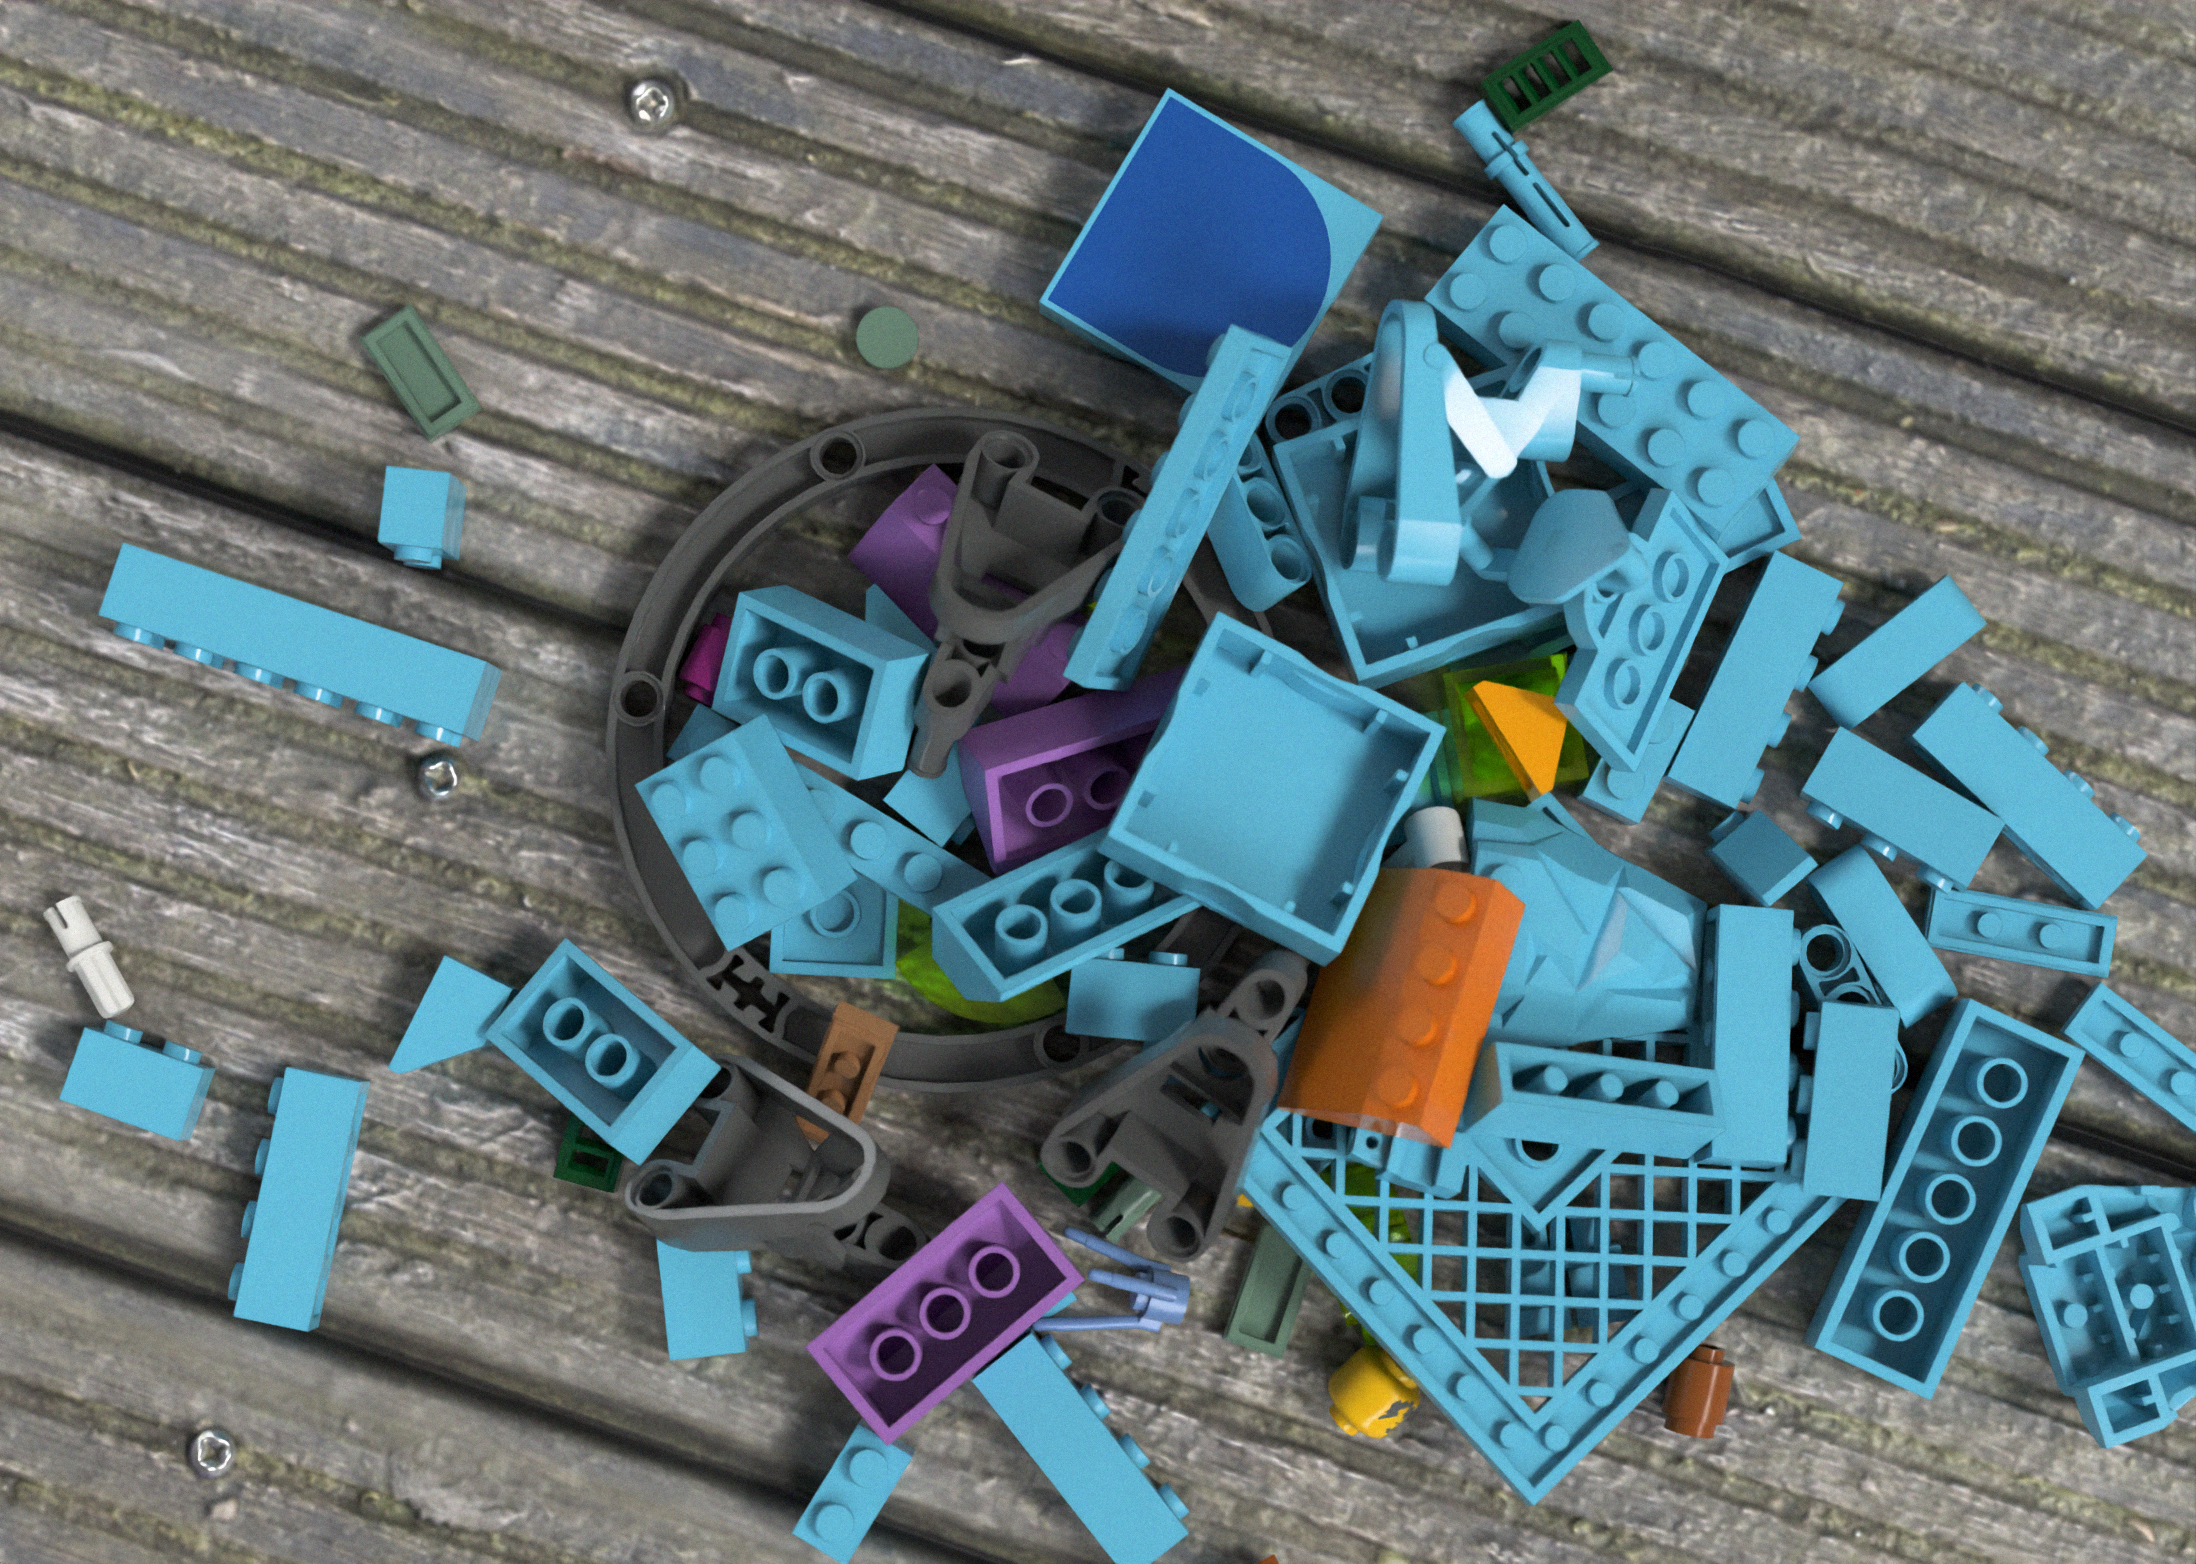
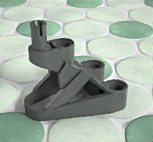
M995 430L987 432L978 440L967 455L952 501L936 569L934 570L927 593L931 610L939 620L934 636L935 648L939 650L926 675L913 713L918 731L911 752L908 753L906 759L907 766L911 772L925 779L941 777L946 770L947 760L954 740L963 737L992 699L998 681L1000 680L1008 684L1032 646L1040 647L1054 626L1095 602L1094 593L1099 580L1109 568L1115 567L1125 546L1122 543V534L1128 520L1135 511L1142 510L1146 502L1142 496L1123 487L1109 486L1095 492L1080 511L1030 486L1040 457L1035 445L1023 435L1012 431ZM955 552L957 555V565L953 562ZM985 573H988L1028 593L1032 597L1022 603L981 581Z
M1277 944L1273 951L1263 953L1253 962L1217 1009L1208 1003L1195 1021L1192 1019L1187 1021L1170 1037L1083 1086L1068 1105L1042 1146L1041 1161L1046 1171L1056 1181L1066 1186L1081 1188L1094 1183L1113 1160L1163 1196L1146 1225L1147 1238L1151 1246L1161 1256L1174 1262L1188 1263L1200 1258L1219 1236L1240 1199L1268 1106L1279 1084L1277 1080V1052L1271 1048V1045L1307 986L1305 970L1311 960ZM1198 1047L1202 1048L1206 1060L1213 1067L1226 1073H1243L1239 1078L1235 1079L1221 1078L1211 1073L1202 1064L1198 1056ZM1170 1074L1221 1109L1222 1113L1217 1120L1214 1121L1165 1086L1164 1083Z
M728 1053L709 1055L722 1068L691 1104L712 1127L693 1164L688 1165L662 1159L651 1161L633 1174L625 1189V1202L628 1208L660 1242L670 1247L690 1252L771 1250L792 1259L801 1255L839 1272L844 1270L853 1277L880 1284L931 1241V1238L917 1223L879 1202L885 1195L891 1177L890 1161L880 1145L865 1129L752 1059ZM792 1113L830 1133L815 1151ZM795 1169L802 1173L803 1177L790 1202L775 1204L792 1170ZM827 1195L835 1197L827 1201H821Z

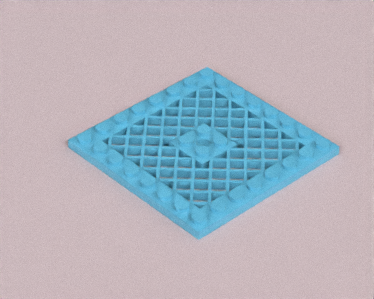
M1550 792L1545 793L1525 807L1534 809L1562 826L1595 842ZM1701 960L1692 1027L1677 1030L1679 1034L1656 1033L1611 1040L1610 1038L1596 1040V1055L1612 1057V1042L1640 1044V1060L1655 1062V1045L1683 1046V1066L1697 1068ZM1307 1010L1287 1027L1271 1045V1048L1277 1052V1080L1279 1084L1268 1106L1242 1189L1243 1195L1527 1507L1535 1506L1848 1199L1802 1193L1800 1177L1789 1176L1790 1162L1785 1167L1784 1164L1769 1168L1768 1172L1742 1171L1741 1167L1725 1166V1170L1697 1168V1164L1694 1163V1154L1687 1159H1682V1167L1654 1166V1155L1638 1154V1165L1610 1164L1622 1153L1621 1151L1553 1143L1550 1156L1545 1161H1536L1524 1152L1521 1139L1471 1133L1466 1134L1472 1136L1463 1178V1201L1433 1200V1195L1419 1192V1199L1389 1197V1182L1376 1178L1375 1197L1344 1195L1345 1162H1357L1345 1156L1346 1125L1332 1122V1149L1301 1148L1302 1115L1281 1111L1276 1107ZM1568 1047L1559 1048L1557 1050L1568 1051ZM1798 1063L1795 1087L1792 1091H1788V1116H1792L1795 1120L1796 1138L1805 1139L1807 1114L1796 1113V1101L1800 1075H1810ZM1243 1072L1238 1073L1232 1079L1239 1078ZM1209 1101L1199 1109L1214 1121L1222 1113L1221 1109ZM1287 1116L1288 1142L1275 1129ZM1304 1160L1331 1161V1189ZM1478 1175L1504 1203L1477 1202ZM1610 1175L1638 1177V1210L1609 1209ZM1654 1178L1681 1179V1212L1653 1211ZM1595 1179L1594 1208L1566 1206ZM1697 1180L1725 1181L1724 1214L1697 1213ZM1740 1182L1767 1183L1740 1210ZM1347 1207L1374 1208V1236ZM1389 1209L1419 1210L1418 1244L1388 1243ZM1433 1211L1463 1213L1462 1246L1432 1245ZM1477 1213L1507 1215L1506 1249L1477 1247ZM1565 1218L1594 1219L1593 1253L1565 1251ZM1609 1220L1638 1221L1637 1255L1609 1254ZM1521 1222L1532 1234L1539 1232L1550 1222V1251L1521 1249ZM1653 1222L1681 1224V1257L1653 1256ZM1697 1224L1724 1226L1696 1253ZM1390 1254L1418 1256L1417 1283ZM1432 1256L1462 1258L1461 1292L1431 1290ZM1476 1258L1506 1260L1505 1294L1476 1293ZM1521 1261L1550 1262L1549 1296L1520 1295ZM1565 1263L1593 1264V1298L1564 1297ZM1609 1265L1637 1266L1636 1300L1608 1299ZM1652 1267L1680 1268L1652 1296ZM1434 1302L1461 1303L1460 1331ZM1475 1304L1505 1305L1504 1339L1475 1338ZM1520 1306L1549 1307L1548 1341L1519 1340ZM1564 1308L1593 1309L1592 1343L1563 1342ZM1608 1310L1636 1311L1608 1338ZM1477 1349L1504 1350V1378L1499 1375ZM1519 1351L1548 1352L1547 1387L1518 1386ZM1563 1353L1592 1354L1563 1382ZM1520 1397L1547 1399L1532 1411Z

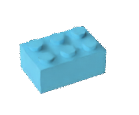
M786 584L739 592L711 709L742 725L765 713L783 745L857 781L902 771L915 724L913 713L928 673L932 652Z
M765 713L635 784L636 789L728 952L827 901L858 880Z
M566 937L484 1034L487 1039L607 1143L639 1166L722 1068Z

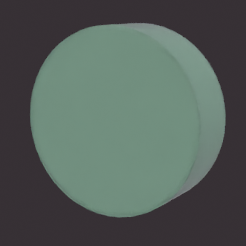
M884 306L870 311L862 318L856 332V343L860 355L871 367L881 371H895L905 367L915 357L919 346V335L915 322L906 312L896 307Z

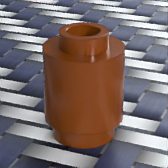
M1700 1343L1668 1374L1661 1411L1666 1413L1664 1428L1691 1437L1714 1438L1716 1425H1722L1724 1422L1735 1364L1724 1360L1725 1349Z

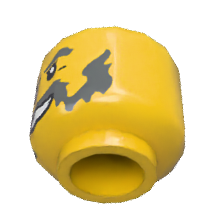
M1366 1345L1360 1348L1328 1380V1392L1333 1402L1329 1407V1413L1337 1425L1351 1436L1361 1432L1368 1437L1381 1439L1390 1434L1420 1405L1421 1398L1418 1386L1384 1348L1376 1345Z

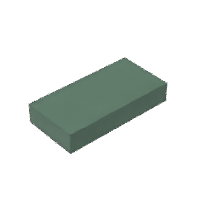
M411 304L359 338L431 444L483 409Z
M1262 1219L1222 1339L1282 1360L1312 1269L1267 1220Z

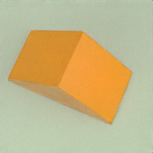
M1485 680L1463 694L1529 800L1532 802L1552 790L1568 720L1553 703L1555 697Z

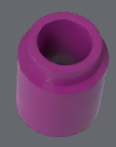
M716 613L711 625H703L677 676L682 681L688 683L683 694L709 708H712L733 620L721 613Z

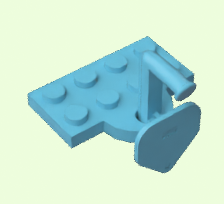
M1651 488L1640 514L1634 522L1631 533L1626 531L1613 501L1605 492L1583 489L1559 491L1551 495L1540 505L1519 549L1490 547L1470 524L1471 516H1469L1461 527L1458 554L1480 578L1508 584L1510 591L1519 600L1524 602L1553 605L1564 603L1563 608L1568 632L1578 649L1565 677L1561 681L1559 691L1553 703L1614 771L1635 773L1730 559L1672 489Z

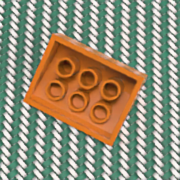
M1379 868V873L1341 953L1326 967L1321 966L1276 1107L1285 1112L1450 1149L1526 904L1496 879L1439 868Z

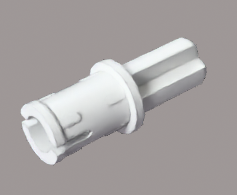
M79 895L71 896L56 903L59 910L55 911L54 907H50L43 913V916L49 922L70 960L66 963L68 971L77 972L102 1017L105 1019L115 1017L131 1007L134 1003V996L110 955L114 948L110 941L103 942L82 904L81 897Z

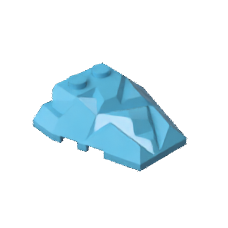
M1472 798L1468 805L1464 834L1471 861L1469 874L1498 880L1526 904L1480 1054L1494 1042L1559 1049L1577 1045V1043L1609 1038L1617 1040L1692 1027L1708 903L1623 859L1534 809Z
M2076 1185L2021 1204L2020 1233L2025 1249L2019 1255L2018 1266L2058 1387L2065 1396L2075 1398L2082 1422L2102 1449H2109L2164 1429L2179 1417L2176 1411L2196 1396V1186Z

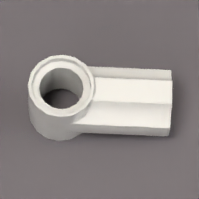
M1440 806L1426 808L1414 813L1404 823L1407 841L1379 866V868H1439L1469 874L1471 861L1459 814L1454 809Z

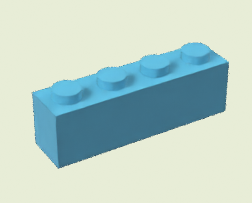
M1777 550L1766 556L1693 708L1696 712L1661 779L1662 781L1726 812L1735 810L1739 801L1746 804L1751 802L1765 773L1764 770L1756 767L1766 745L1773 748L1778 746L1791 720L1792 715L1783 711L1793 688L1803 692L1817 666L1818 658L1810 655L1820 632L1828 636L1832 633L1843 612L1845 602L1838 599L1837 596L1844 582Z
M1964 681L1952 685L1901 740L1959 795L2006 821L2000 833L2084 911L2097 910L2147 857L2148 854L2136 843L2141 838V835L2119 814L2112 812L2107 816L2090 800L2095 795L2094 790L2079 775L2070 769H2066L2061 773L2044 757L2049 752V749L2039 737L2024 726H2020L2016 731L1998 714L2003 709L2002 704L1986 688L1978 683H1975L1970 688Z
M1719 904L1706 913L1701 952L1697 1068L1718 1071L1727 1129L1694 1153L1695 1164L1769 1169L1786 1163L1787 1154H1791L1793 1150V1143H1795L1796 1125L1794 1118L1788 1116V1091H1792L1795 1087L1798 1063L1796 1055L1790 1053V1028H1794L1797 1024L1800 1002L1798 992L1792 990V966L1797 965L1801 953V933L1798 928H1793L1794 910Z
M1494 1042L1479 1055L1462 1108L1465 1133L1679 1159L1689 1158L1727 1129L1717 1070L1503 1042Z
M299 1066L286 1067L284 1078L276 1077L274 1079L268 1100V1113L276 1115L271 1140L262 1139L255 1161L254 1173L256 1176L263 1177L258 1202L252 1200L248 1202L242 1222L241 1236L250 1239L245 1263L237 1262L235 1264L229 1283L228 1299L236 1301L233 1317L306 1332L319 1327L370 1081Z
M1033 1329L975 1373L971 1381L1115 1564L1153 1563L1189 1534L1188 1526L1182 1518L1190 1513V1510L1168 1482L1157 1488L1145 1473L1143 1468L1151 1463V1461L1135 1439L1128 1432L1119 1439L1108 1426L1104 1418L1112 1413V1411L1093 1386L1088 1382L1079 1389L1064 1369L1073 1362L1057 1340L1050 1333L1040 1339Z

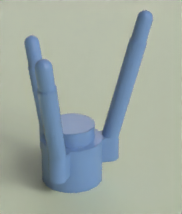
M1067 1226L1064 1229L1065 1237L1141 1271L1137 1272L1135 1277L1095 1268L1090 1269L1087 1273V1277L1092 1281L1130 1291L1129 1308L1138 1310L1139 1313L1138 1315L1042 1318L1031 1325L1034 1331L1140 1329L1158 1333L1162 1322L1173 1325L1181 1323L1187 1309L1190 1294V1278L1188 1276L1172 1273L1170 1264L1148 1260L1075 1227Z

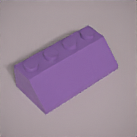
M935 463L922 473L885 510L847 556L933 643L939 620L931 610L927 593L934 570L936 569L952 501L957 486ZM955 552L953 562L957 565V555ZM985 573L981 581L1022 603L1032 597L1028 593L988 573ZM1080 611L1054 626L1040 647H1031L1008 684L1000 680L998 681L993 697L989 702L1004 718L1052 705L1075 683L1062 675L1070 661L1066 657L1068 645L1076 631L1081 626L1087 625L1089 621Z
M1187 665L1134 680L1128 692L1099 690L970 728L963 737L957 739L962 785L991 869L996 875L1024 866L1109 825Z
M1002 1181L805 1348L886 1446H889L1085 1280V1275L1046 1228Z

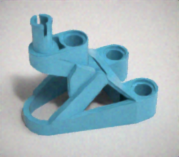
M1402 299L1390 301L1382 314L1377 331L1343 505L1339 542L1340 561L1343 569L1347 571L1378 573V577L1382 582L1435 587L1449 586L1456 570L1462 524L1499 479L1507 477L1513 472L1517 463L1516 458L1557 463L1565 462L1573 446L1580 391L1633 397L1637 391L1639 381L1614 378V373L1621 372L1640 375L1638 358L1636 356L1624 357L1582 352L1580 345L1575 341L1545 338L1536 343L1526 354L1498 398L1479 396L1474 393L1446 347L1438 343L1436 319L1432 307L1427 302ZM1473 472L1481 474L1469 486L1460 484Z

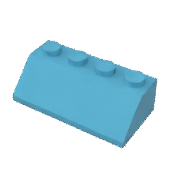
M1105 827L932 908V958L965 1000L1002 1002L1202 905L1097 852L1096 849L1107 829Z

